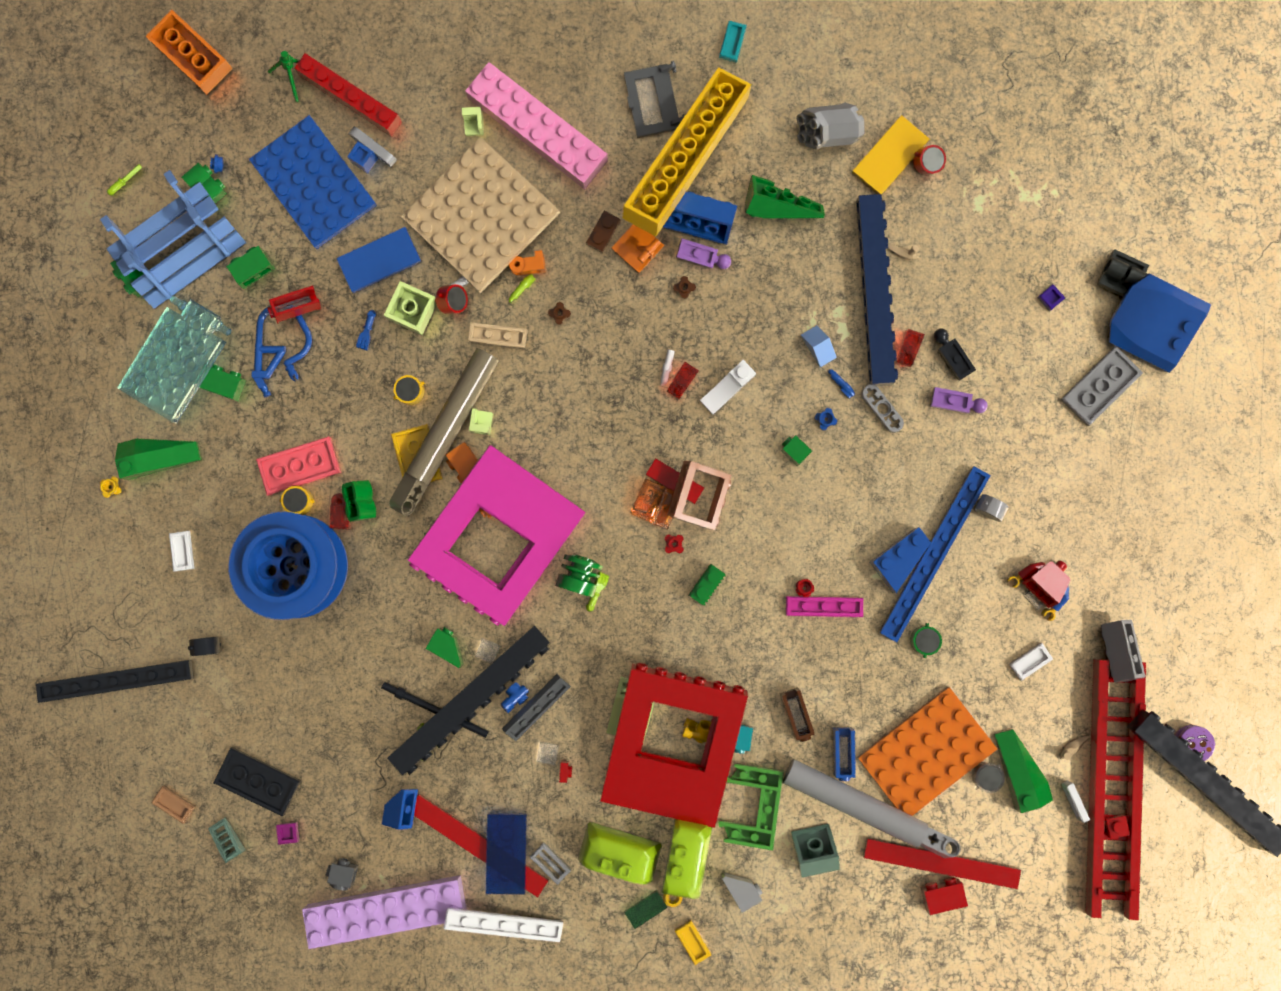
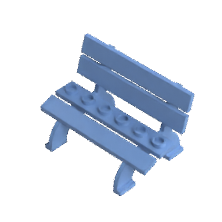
M170 170L163 175L178 193L179 197L128 234L124 235L107 215L100 219L108 232L112 230L119 237V240L109 246L107 251L116 261L124 276H127L135 269L144 273L133 281L131 285L154 309L167 299L172 298L178 291L224 258L229 257L231 253L246 243L225 216L208 228L203 221L218 211L219 208L200 182L184 193L177 185L178 181ZM197 225L203 228L204 231L150 270L144 266L146 261L150 260Z

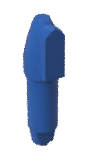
M828 370L831 378L841 387V391L849 399L855 395L853 388L834 370Z

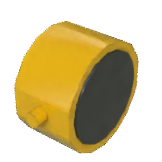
M411 375L401 376L394 384V400L398 399L405 405L418 404L424 397L425 389L423 385L425 382H421Z
M299 486L287 488L279 499L286 512L300 515L309 512L313 503H315V499H313L310 491Z

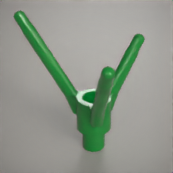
M282 51L279 61L268 70V73L273 72L279 66L287 70L295 102H298V94L291 69L293 68V63H298L299 59L291 57L287 51Z

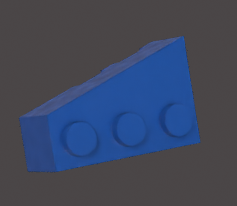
M920 527L914 528L869 563L890 591L897 593L931 542Z

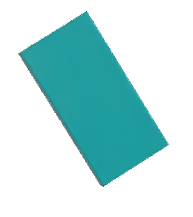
M728 21L719 55L720 59L737 63L747 25Z

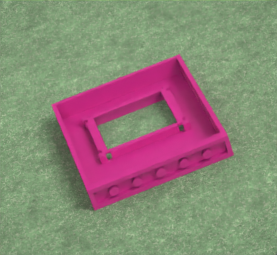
M489 444L408 557L409 565L417 571L421 569L427 573L425 576L431 581L435 582L437 580L442 583L441 587L447 592L451 593L453 591L458 594L457 598L463 603L467 604L469 602L474 605L473 609L481 615L484 613L489 615V620L494 624L505 626L586 512ZM479 508H482L529 541L499 584H496L449 551Z

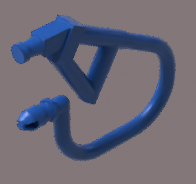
M290 305V306H287V307H284V308H281V309H286V310H287V309L293 308V307H295V306ZM267 307L260 313L257 319L254 371H252L251 375L264 397L271 395L264 379H270L286 353V346H263L262 344L263 323L269 314ZM302 315L295 318L304 332L305 345L299 353L284 361L285 370L293 381H296L294 376L298 380L299 375L292 364L305 357L312 345V335ZM276 353L267 369L262 371V354Z

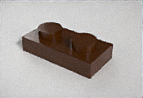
M604 210L586 241V245L603 253L621 219Z

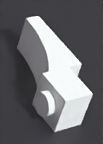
M742 360L700 402L712 415L715 414L755 377L756 373Z

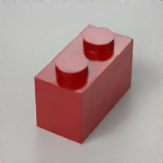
M955 877L947 878L944 882L938 884L937 882H929L925 884V887H921L925 909L929 915L968 907L963 883Z

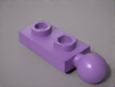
M681 239L676 258L713 268L714 263L720 269H727L731 265V258L727 254L717 256L718 249L686 239Z
M935 387L930 407L968 414L970 413V408L976 413H983L987 410L988 404L982 398L972 401L973 394Z

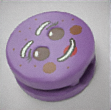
M1186 725L1176 732L1175 735L1177 737L1181 736L1190 743L1188 747L1191 750L1196 749L1204 756L1202 758L1204 761L1208 760L1214 753L1215 740L1206 728Z

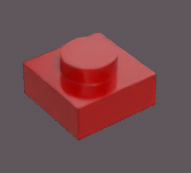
M562 760L560 763V783H567L568 778H572L573 766H569V761Z
M1122 814L1104 818L1108 838L1114 839L1130 835L1126 815Z

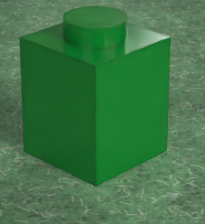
M796 435L793 438L789 436L782 443L784 448L781 452L796 466H799L812 452Z

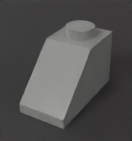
M725 872L721 874L725 885L742 913L762 901L760 895L763 892L758 883L753 884L751 879Z

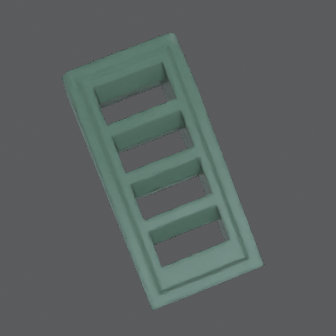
M226 817L208 828L225 863L246 850ZM224 825L225 829L217 833L216 830ZM227 832L228 836L221 840L220 836ZM228 840H231L232 843L228 846H225L224 843ZM234 846L235 850L229 853L228 850Z

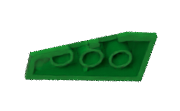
M137 438L118 443L115 456L119 479L124 480L139 478L202 460L197 442Z

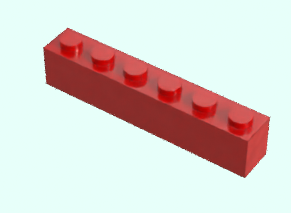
M304 53L294 67L301 78L390 137L394 135L401 125L402 121L397 113L308 54Z

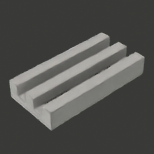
M544 842L530 856L557 885L571 871V868ZM544 849L565 870V872H563L558 866H556L542 852V850ZM538 854L560 875L559 878L536 857Z

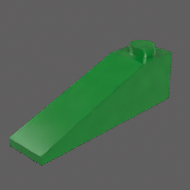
M755 175L751 176L745 200V211L750 216L760 218H824L823 205L805 196H799L798 198L788 188L781 190L775 187V182Z
M1011 729L994 734L1015 810L1025 813L1040 809L1053 801L1047 779L1015 731Z

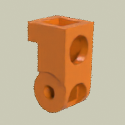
M535 251V256L522 258L516 256L509 263L510 270L517 276L546 273L543 251Z

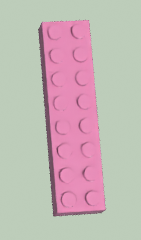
M490 62L487 63L465 90L467 98L472 103L481 107L485 113L584 190L608 162L606 152Z

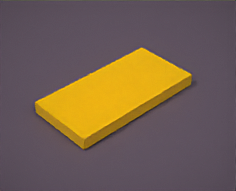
M901 115L855 167L852 173L876 194H883L914 159V153L924 147L930 138Z

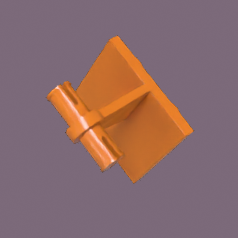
M632 225L611 249L635 271L640 273L660 252L664 244L654 235Z

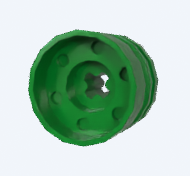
M565 554L563 559L572 562L570 566L561 565V567L568 570V574H558L555 586L594 598L597 585L590 582V578H600V575L592 572L593 568L602 570L603 566L586 557Z

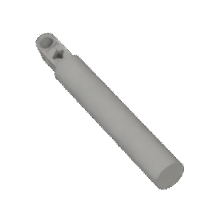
M795 759L791 761L783 778V784L916 848L920 846L943 858L955 857L960 853V844L955 839L928 827V823ZM947 843L952 847L950 854L945 849Z

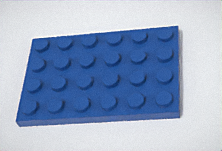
M310 115L249 158L316 250L377 206Z

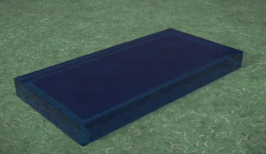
M487 814L486 894L525 895L527 814Z

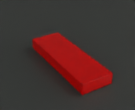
M655 458L646 475L671 491H675L680 473ZM692 481L687 500L695 504L704 487Z

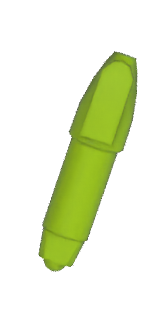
M532 274L527 275L510 295L509 303L513 302L514 299L517 300L522 292L528 289L536 280Z

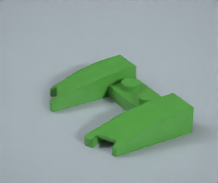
M735 764L734 767L737 769L731 778H727L726 783L761 788L757 824L751 825L719 820V827L724 826L728 838L724 839V842L773 851L784 770Z

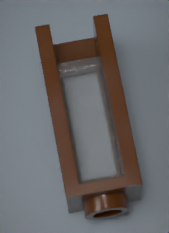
M797 687L779 693L796 741L800 740V742L810 740L811 736L815 735L801 690Z

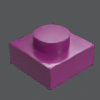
M298 822L276 825L278 845L299 842Z

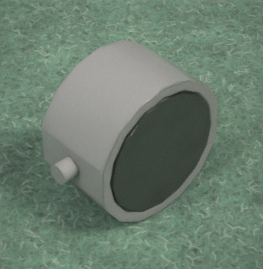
M982 494L975 510L987 518L1002 522L1009 506L992 496Z

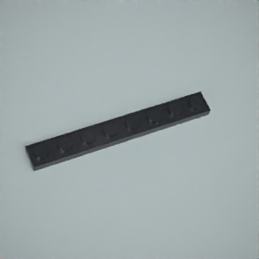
M191 660L38 683L36 684L37 701L42 703L194 679Z

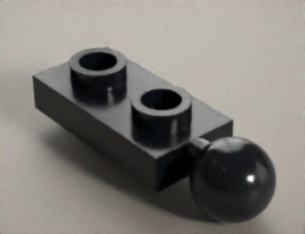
M943 328L937 329L934 332V340L943 345L938 351L957 380L960 381L976 371L956 338L949 341L948 331Z

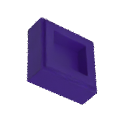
M1054 284L1037 297L1049 312L1065 299Z

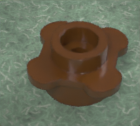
M682 276L679 283L673 286V290L678 292L683 299H687L691 291L696 289V285L691 283L686 276Z
M557 302L553 309H549L548 315L554 318L556 324L560 325L566 318L571 316V312L564 307L562 302Z

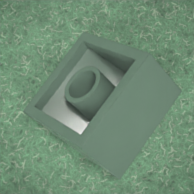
M829 824L791 832L802 878L840 870L839 855Z

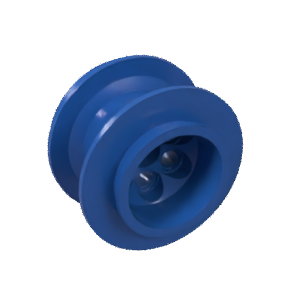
M292 512L270 513L252 521L241 531L235 540L229 557V576L238 598L253 612L278 620L305 618L325 610L341 593L348 572L346 550L337 533L319 519ZM299 542L301 550L297 553L294 550V546ZM278 547L282 549L280 557H277L275 553ZM308 558L310 559V567L307 564ZM292 563L298 566L297 569L291 567ZM274 565L276 567V574L272 576L269 569ZM304 575H306L307 579L305 583L302 584L301 579ZM284 580H288L289 582V588L287 590H285L282 586Z

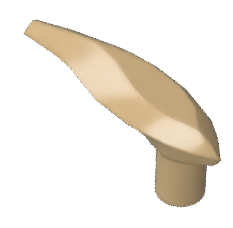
M888 243V248L897 255L908 259L918 258L919 246L913 245L911 249H906Z
M1090 736L1081 737L1070 742L1061 751L1060 759L1070 760L1072 755L1078 752L1083 744L1091 739Z

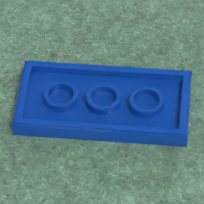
M406 227L337 258L352 293L358 292L422 262Z

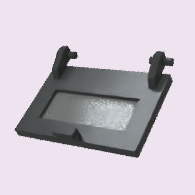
M671 61L669 65L663 64L624 72L629 96L627 100L629 109L631 108L637 138L675 131L686 115L683 114L680 118L678 116L669 71L677 72L675 61Z

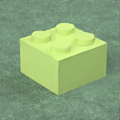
M400 281L384 316L391 322L423 335L436 307V298Z

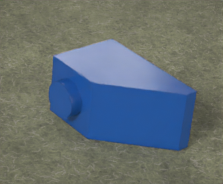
M401 789L384 805L381 825L397 830L412 829L418 789Z

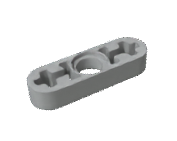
M356 126L348 133L356 142H360L374 151L377 158L387 166L392 167L397 161L390 152Z
M866 386L862 390L861 395L869 408L887 431L891 433L900 431L903 428L904 421L877 386ZM868 389H869V391L874 390V391H875L874 397L876 398V400H877L879 397H880L882 400L878 401L875 405H873L872 403H873L875 400L873 399V397H869V398L867 397V394H868V391H867V390H868ZM879 404L887 406L888 411L886 414L878 412L877 407ZM892 412L893 415L890 418L893 421L897 420L899 422L897 424L898 428H891V420L888 418L885 421L884 417H887Z

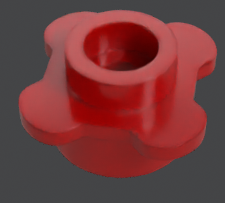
M666 535L665 552L668 554L671 552L682 553L684 550L682 547L683 536Z

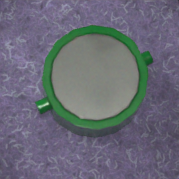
M925 623V626H920L911 633L910 644L913 650L922 654L923 658H927V655H933L939 651L942 645V636L935 628L929 627V623Z

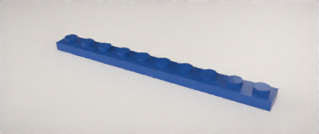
M975 466L971 468L932 537L931 544L922 555L882 626L880 634L896 643L898 642L991 475Z

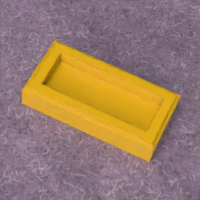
M692 920L675 929V933L694 965L711 956L710 950Z

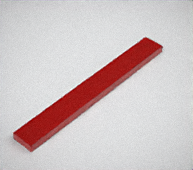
M418 795L414 812L415 817L537 898L539 897L549 879L424 796Z
M866 838L863 854L865 859L1018 889L1021 875V869L960 856L943 858L929 850Z

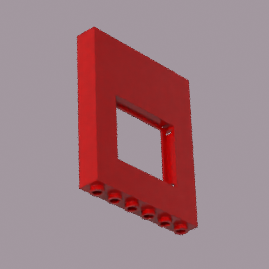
M644 663L632 664L600 802L715 828L748 699V690L739 685H733V687L725 685L722 681H706L705 678L700 676L689 677L683 672H667V669L656 667V669L650 668ZM653 702L712 715L701 764L641 751Z

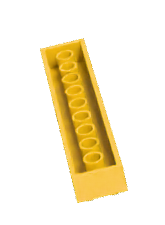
M719 67L717 68L624 204L622 219L654 236L658 235L748 100L752 84Z

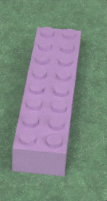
M461 875L311 903L307 904L302 909L308 948L312 949L444 924L447 907L465 910L467 908Z

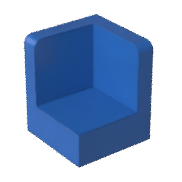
M360 142L355 144L347 156L353 165L367 174L378 160L374 151Z

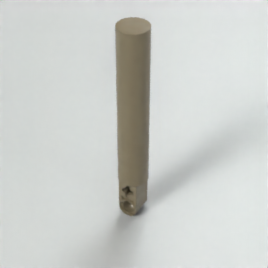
M476 348L392 495L389 504L393 510L405 516L412 514L499 362L491 354Z

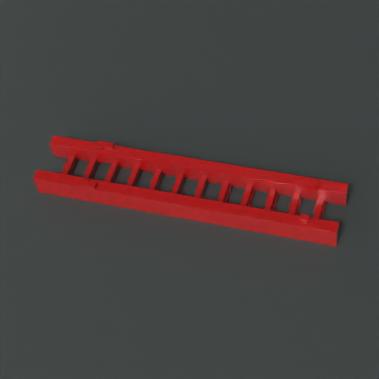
M1093 659L1088 805L1090 820L1088 821L1085 902V913L1091 918L1102 917V899L1124 900V917L1128 920L1139 921L1144 742L1131 730H1129V736L1107 735V721L1131 723L1142 709L1146 711V662H1142L1145 678L1116 682L1131 683L1130 697L1108 696L1109 682H1114L1111 675L1109 677V660ZM1108 702L1130 703V717L1108 716ZM1107 741L1129 742V756L1106 754ZM1106 760L1127 761L1128 775L1106 774ZM1106 780L1128 781L1127 795L1106 794ZM1105 800L1127 801V814L1123 815H1126L1130 835L1114 839L1108 838L1107 831H1104V818L1122 814L1105 813ZM1104 840L1126 841V852L1104 851ZM1103 860L1126 861L1125 872L1103 871ZM1103 879L1125 881V892L1103 890Z

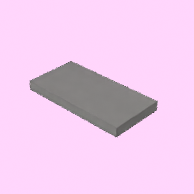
M1115 346L1061 400L1087 426H1090L1143 372Z

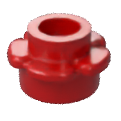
M803 579L796 583V593L799 596L802 595L804 598H807L814 592V585L810 580Z

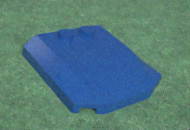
M1148 273L1143 279L1129 287L1110 319V337L1108 342L1170 373L1177 366L1208 315L1211 304Z

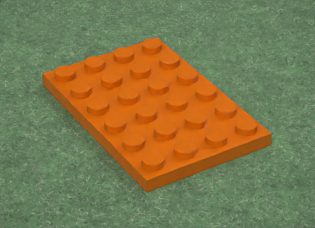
M946 687L857 758L895 808L913 816L995 752L997 747L952 689Z

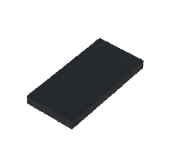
M231 747L213 783L283 817L301 780Z

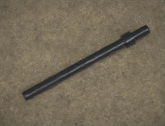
M384 682L381 689L394 694V697L409 701L434 714L442 709L406 692V689L400 686L397 688ZM467 720L461 724L463 728L484 738L489 733L488 730Z

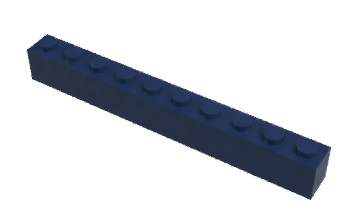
M882 194L859 195L856 200L869 385L889 386L896 383L895 380H898V370L894 368L897 353L896 350H893L895 331H892L891 324L894 323V314L890 312V305H892L893 299L892 293H889L891 276L887 273V267L890 266L889 256H886L888 238L885 237L884 230H887V220L883 219L886 204L885 200H882Z

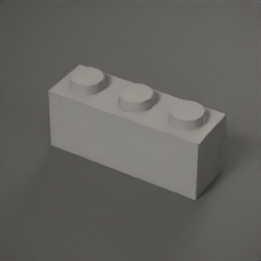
M1119 620L1102 624V637L1105 640L1106 655L1109 658L1110 672L1114 682H1126L1145 678L1132 620Z

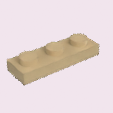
M471 322L468 341L525 349L528 330Z

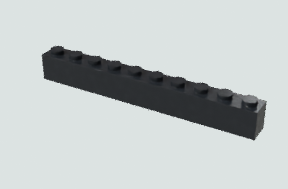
M533 626L387 759L402 776L407 773L411 775L418 769L417 764L421 760L425 762L433 755L431 751L434 748L438 747L440 749L448 741L446 738L451 733L455 735L463 728L461 724L464 721L470 722L477 715L476 711L480 707L484 709L492 702L490 698L495 693L500 695L506 689L505 684L510 680L513 683L521 676L519 672L524 667L526 669L530 668L536 662L534 660L535 657L539 654L543 656L549 651L550 648L548 646L551 643L536 626Z
M1142 709L1127 728L1262 848L1278 857L1281 854V825L1274 824L1272 822L1274 818L1265 811L1262 813L1259 810L1260 806L1255 801L1246 799L1244 797L1246 793L1237 786L1234 788L1231 785L1232 781L1224 774L1219 775L1216 772L1218 768L1209 761L1206 763L1202 759L1204 756L1196 749L1191 750L1188 747L1190 743L1181 736L1177 737L1174 734L1175 730L1166 723L1163 725L1160 722L1161 718L1155 712L1151 711L1149 713Z

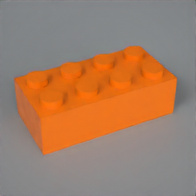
M173 10L145 36L206 95L233 69L226 59Z

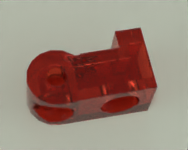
M911 329L905 330L896 363L911 368L925 334Z
M684 362L667 392L680 400L700 371Z
M337 493L331 498L330 528L353 530V522H349L346 516V502L343 499L342 493Z

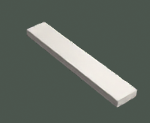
M447 907L443 928L445 930L560 942L563 921Z

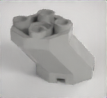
M846 102L840 105L810 107L803 110L796 117L797 137L800 143H804L805 146L815 150L821 147L851 145L864 135V118L862 115L858 116L856 113L858 108L855 105Z

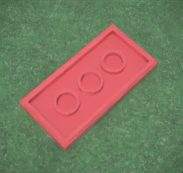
M329 436L256 459L267 496L283 492L291 486H302L341 473L332 440Z

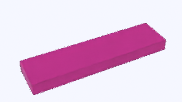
M786 596V616L863 617V598H804Z

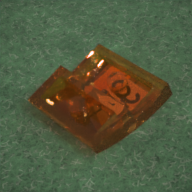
M645 478L630 513L633 516L649 521L651 524L668 529L673 518L667 516L675 490Z

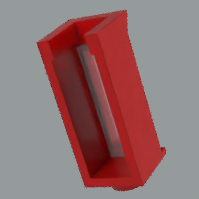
M313 285L269 299L270 307H267L270 317H275L277 324L314 310H321Z

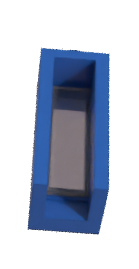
M852 727L832 728L833 774L836 778H839V781H850V778H856L855 730Z

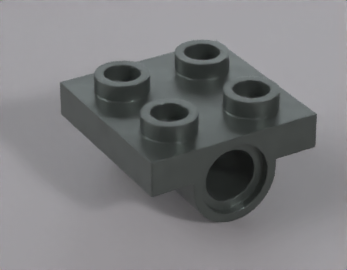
M1114 249L1097 285L1124 297L1132 284L1137 283L1148 274L1149 265Z

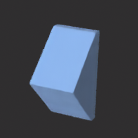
M818 326L800 335L819 367L837 358L830 338Z

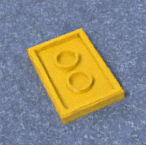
M428 424L391 434L402 478L430 430ZM440 466L431 482L443 479Z

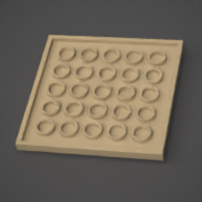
M480 137L401 217L481 293L560 214V210Z

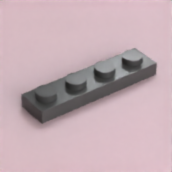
M556 674L502 728L504 733L517 741L571 687L569 683Z

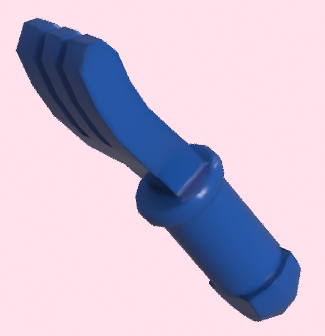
M374 310L368 311L366 322L363 326L365 329L360 333L356 344L357 348L366 351L371 339L370 330L372 331V325L376 317Z

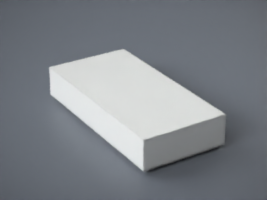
M190 531L169 533L173 571L195 569Z
M1039 643L1009 665L1019 680L1022 681L1049 663L1053 658L1043 643Z
M1069 781L1061 783L1076 819L1081 822L1089 821L1090 818L1074 783Z

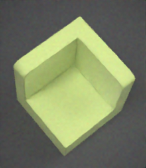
M481 107L462 108L465 135H484Z
M472 408L469 431L471 433L490 435L493 413Z

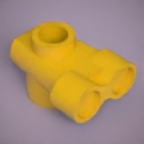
M686 718L682 736L688 739L693 738L698 743H705L711 722L701 720L698 724L695 720Z

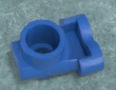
M515 682L505 692L509 697L501 703V707L509 713L515 708L516 704L522 705L529 698L527 696L529 691L524 685L520 686Z

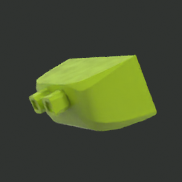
M674 819L661 891L663 894L690 899L700 898L712 827Z
M589 822L578 860L582 866L595 872L632 883L648 884L653 880L662 844Z

